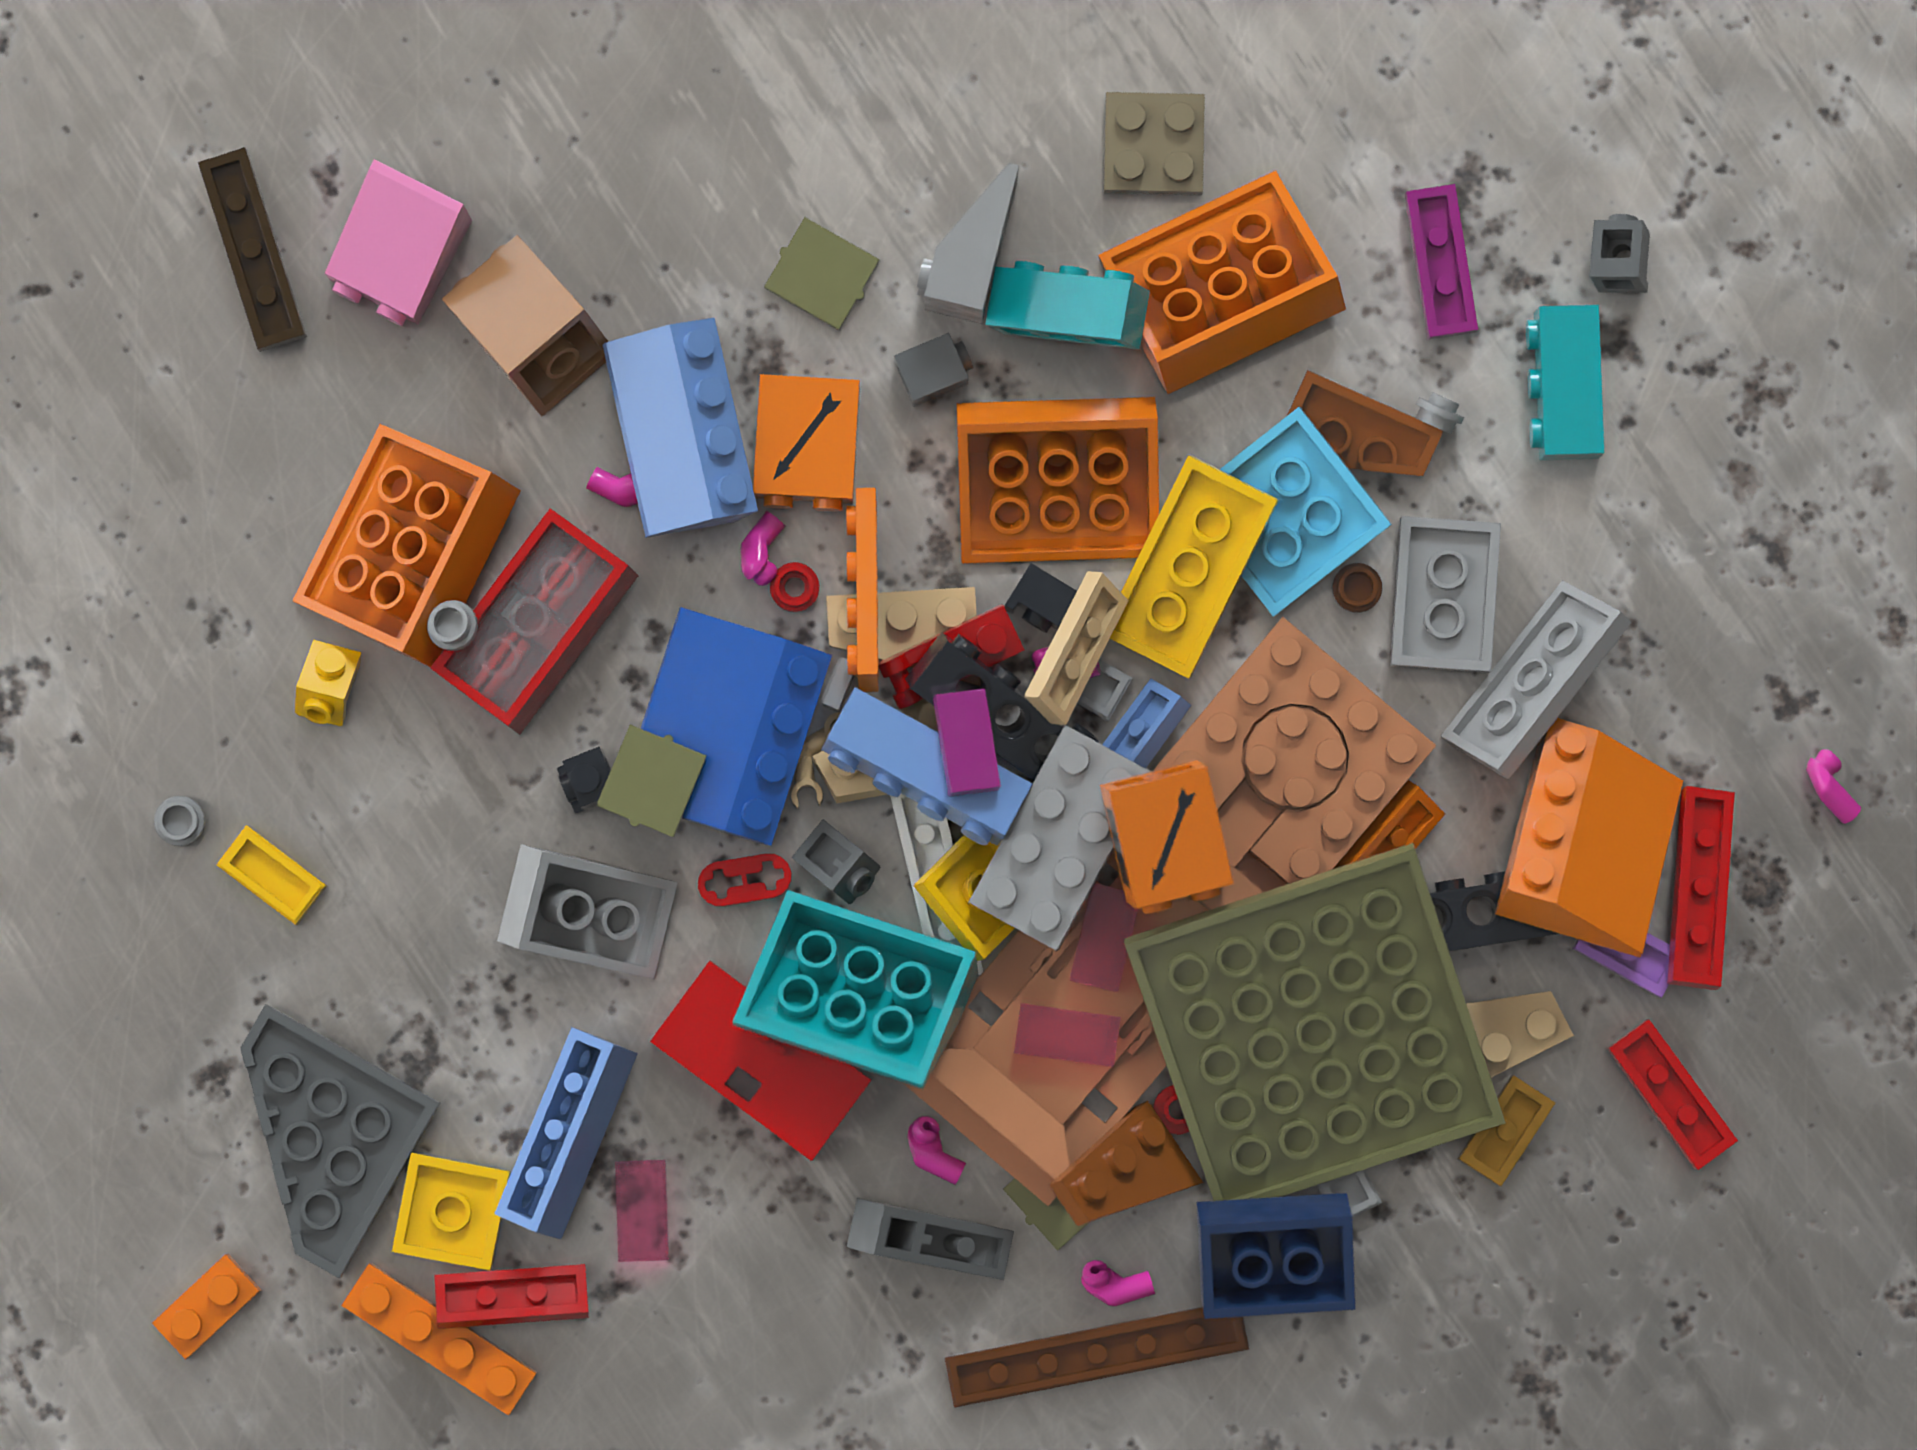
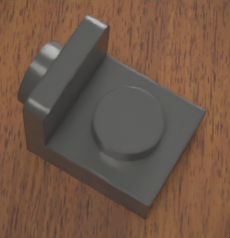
M824 819L821 820L791 857L848 904H852L857 897L862 896L870 889L875 875L881 868L878 863Z

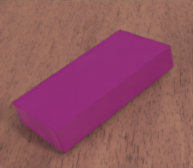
M985 689L936 694L933 702L949 797L998 791L1001 784Z

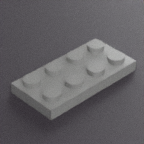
M1562 580L1442 733L1441 737L1455 749L1509 780L1518 767L1524 763L1529 753L1547 730L1555 723L1558 716L1575 694L1587 682L1590 675L1611 648L1616 645L1619 638L1632 622L1621 611Z
M1065 725L971 896L969 903L1050 948L1059 951L1114 850L1100 785L1151 771Z

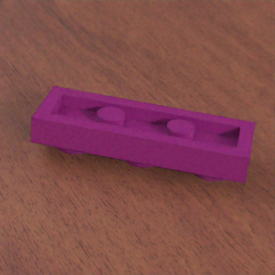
M1455 184L1406 191L1405 201L1427 338L1430 340L1476 333L1478 331V323Z

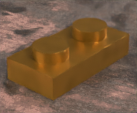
M1511 1075L1497 1097L1505 1124L1474 1133L1457 1158L1500 1187L1555 1105L1554 1101L1515 1075Z

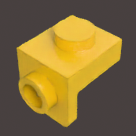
M313 640L296 685L295 713L314 723H329L342 726L346 717V703L361 664V652Z

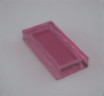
M1095 883L1090 892L1069 981L1118 993L1127 957L1124 938L1132 936L1138 909H1135L1126 902L1124 890Z
M1021 1003L1014 1053L1114 1067L1121 1017Z
M666 1159L615 1161L618 1262L669 1260Z

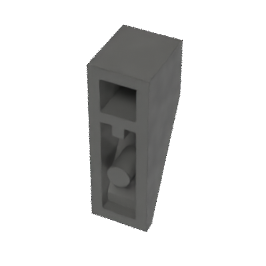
M857 1198L847 1247L872 1255L1004 1280L1014 1231Z

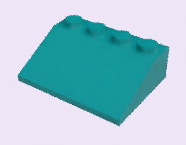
M787 890L733 1019V1026L923 1089L962 1017L978 977L976 952Z

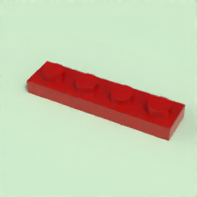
M1686 786L1681 790L1667 984L1708 990H1717L1722 986L1735 792Z

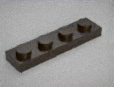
M245 147L198 162L257 350L262 352L307 337L247 149Z

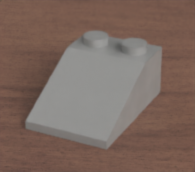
M1008 163L939 243L933 260L924 258L917 284V295L924 296L926 311L978 324L983 323L995 267L998 263L1018 182L1019 165Z
M521 844L497 941L524 951L654 979L678 882Z

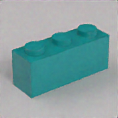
M1015 261L1014 268L995 267L985 325L1005 335L1140 350L1150 291L1133 282L1134 275L1126 272L1106 270L1104 278L1088 276V270L1074 266L1062 265L1059 268V273L1045 272L1044 266L1037 263Z
M1599 305L1539 306L1534 312V320L1526 321V345L1528 350H1535L1536 369L1528 370L1529 399H1537L1538 418L1530 419L1531 448H1539V461L1599 459L1605 453Z

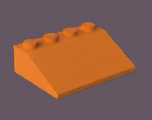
M1276 170L1098 255L1105 271L1114 270L1134 275L1133 282L1150 291L1141 346L1167 394L1346 310L1338 275Z
M1155 397L957 403L962 563L1138 558L1159 516L1158 415Z
M380 424L292 601L404 656L431 667L443 650L431 640L428 634L427 623L431 612L436 606L446 601L456 600L466 603L521 490L486 469Z
M1557 718L1537 744L1495 914L1640 958L1645 946L1683 780L1599 730Z

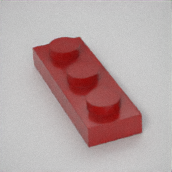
M1646 1019L1606 1048L1695 1170L1701 1169L1738 1142L1732 1131L1650 1019Z
M585 1264L434 1275L438 1329L589 1318Z

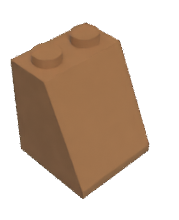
M518 235L507 244L498 247L487 261L469 276L460 279L452 290L442 298L455 317L541 417L606 363L602 344L608 342L606 337L585 309Z

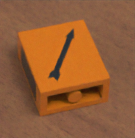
M760 374L753 490L755 499H763V507L792 509L793 501L813 502V510L840 512L843 510V504H853L860 380Z
M1195 760L1100 785L1126 902L1135 909L1142 908L1143 913L1163 911L1173 906L1171 900L1189 895L1193 901L1210 899L1221 894L1220 887L1234 884L1206 765Z

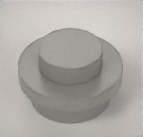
M1433 392L1429 401L1419 398L1416 405L1420 406L1416 418L1452 434L1456 423L1462 424L1464 420L1463 416L1456 413L1459 407L1458 403Z
M456 600L446 601L436 606L431 612L427 623V630L431 640L438 647L447 651H457L468 646L475 638L478 629V621L474 611L465 603Z
M174 796L166 799L157 808L154 816V826L159 837L168 844L175 846H185L193 843L202 834L205 825L204 813L199 804L184 796Z

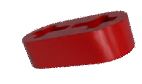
M770 853L717 861L707 865L701 871L698 878V890L701 897L707 903L716 907L774 899L782 896L789 889L792 882V871L789 864L781 856ZM772 862L774 869H783L784 878L776 881V889L767 890L763 882L748 884L747 875L763 872V863ZM717 870H723L726 878L742 877L743 885L728 888L727 897L719 899L715 891H708L706 888V882L714 880V872Z

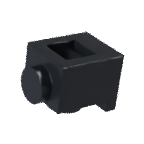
M1030 563L1007 600L1005 609L1013 615L1017 607L1025 610V613L1021 618L1040 631L1047 633L1050 627L1058 630L1077 591Z
M600 746L562 761V766L557 767L561 786L575 814L597 805L611 771L604 750Z

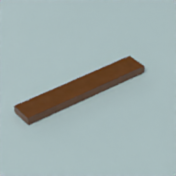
M1202 1306L945 1357V1363L955 1408L1249 1350V1344L1243 1317L1204 1319Z

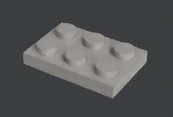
M1410 516L1400 517L1390 666L1481 673L1491 672L1501 523Z

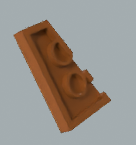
M1309 370L1306 371L1287 414L1288 416L1296 408L1301 407L1349 469L1424 476L1443 434L1441 429Z
M1149 1101L1135 1106L1049 1186L1074 1223L1080 1226L1186 1190L1204 1182Z

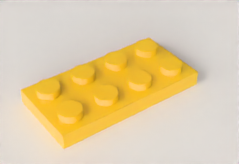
M1188 455L1121 591L1128 599V603L1110 639L1188 679L1191 678L1279 499L1192 455Z

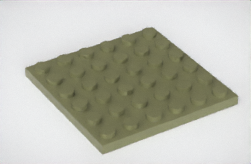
M1413 843L1124 938L1128 956L1213 1201L1282 1197L1505 1124L1503 1113Z

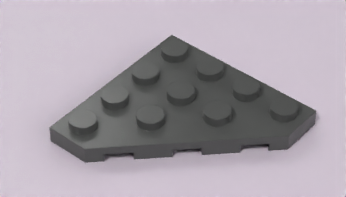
M265 1004L240 1049L252 1085L253 1098L263 1135L266 1138L281 1202L284 1205L291 1230L290 1235L295 1254L335 1277L341 1278L441 1103Z

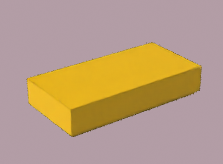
M247 825L216 864L295 925L299 924L327 887L325 883Z

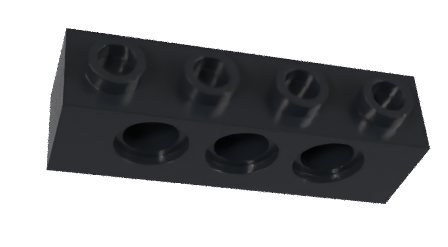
M941 632L905 678L910 689L934 706L933 698L936 694L956 692L957 683L966 675L979 676L981 678L979 689H985L995 752L1035 781L1049 755H1040L1035 752L1036 741L1045 734H1055L1059 737L1065 725L1051 724L1024 697L1025 694L1017 689L1021 680L1000 664H997L992 670L981 662L978 657L982 654V651L960 634L952 640ZM1008 704L1020 707V715L1013 724L1002 726L995 722L996 714L1001 707ZM1077 722L1072 726L1074 730L1099 742L1097 737Z
M1506 871L1484 875L1485 885L1465 887L1464 878L1434 883L1436 892L1430 893L1433 905L1443 915L1441 929L1449 952L1557 935L1559 933L1495 914ZM1474 897H1482L1491 904L1492 917L1485 925H1476L1467 916V905Z

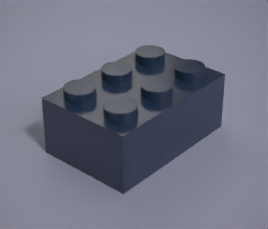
M1347 1193L1196 1202L1200 1290L1204 1319L1356 1310L1353 1223Z

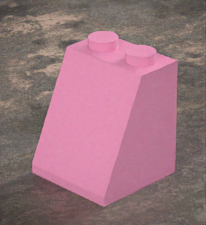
M374 159L325 271L329 280L335 283L332 291L356 304L360 302L362 297L379 305L376 311L378 315L397 325L403 326L406 319L418 325L472 222L464 204Z

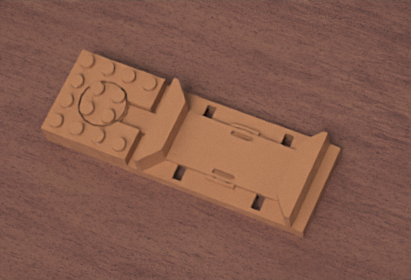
M1282 617L1153 770L1156 771L1195 760L1207 766L1234 884L1220 887L1221 894L1210 899L1193 901L1189 895L1171 900L1173 906L1169 909L1155 913H1143L1142 908L1135 909L1126 902L1115 850H1113L1107 864L1115 869L1119 876L1108 889L1096 881L1059 951L1018 930L976 980L962 1017L924 1088L902 1083L1049 1206L1057 1197L1049 1184L1117 1124L1167 1066L1128 956L1124 938L1332 870L1437 745L1288 620ZM979 992H982L1004 1011L992 1026L968 1008V1005ZM1094 1088L1117 1107L1105 1123L1082 1104L1083 1100Z

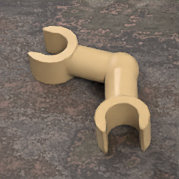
M841 712L831 714L826 719L822 729L805 739L794 773L795 785L791 790V799L797 810L799 808L798 793L805 787H810L816 791L819 806L823 802L822 788L815 781L812 756L822 751L821 749L831 732V726L837 721Z

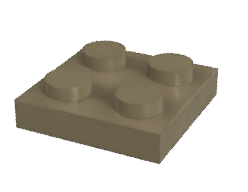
M1106 92L1104 193L1202 195L1205 94Z

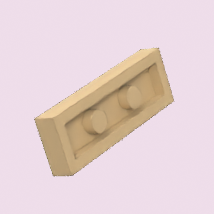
M1087 571L1024 695L1051 724H1067L1128 603V599L1102 572Z

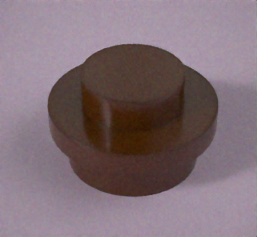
M1363 563L1348 564L1339 570L1333 580V596L1338 605L1346 611L1353 613L1368 611L1377 604L1381 597V578L1369 565Z

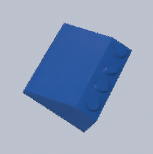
M679 608L640 729L662 738L666 735H671L675 743L707 756L682 819L755 843L772 845L832 658L831 654L689 609Z

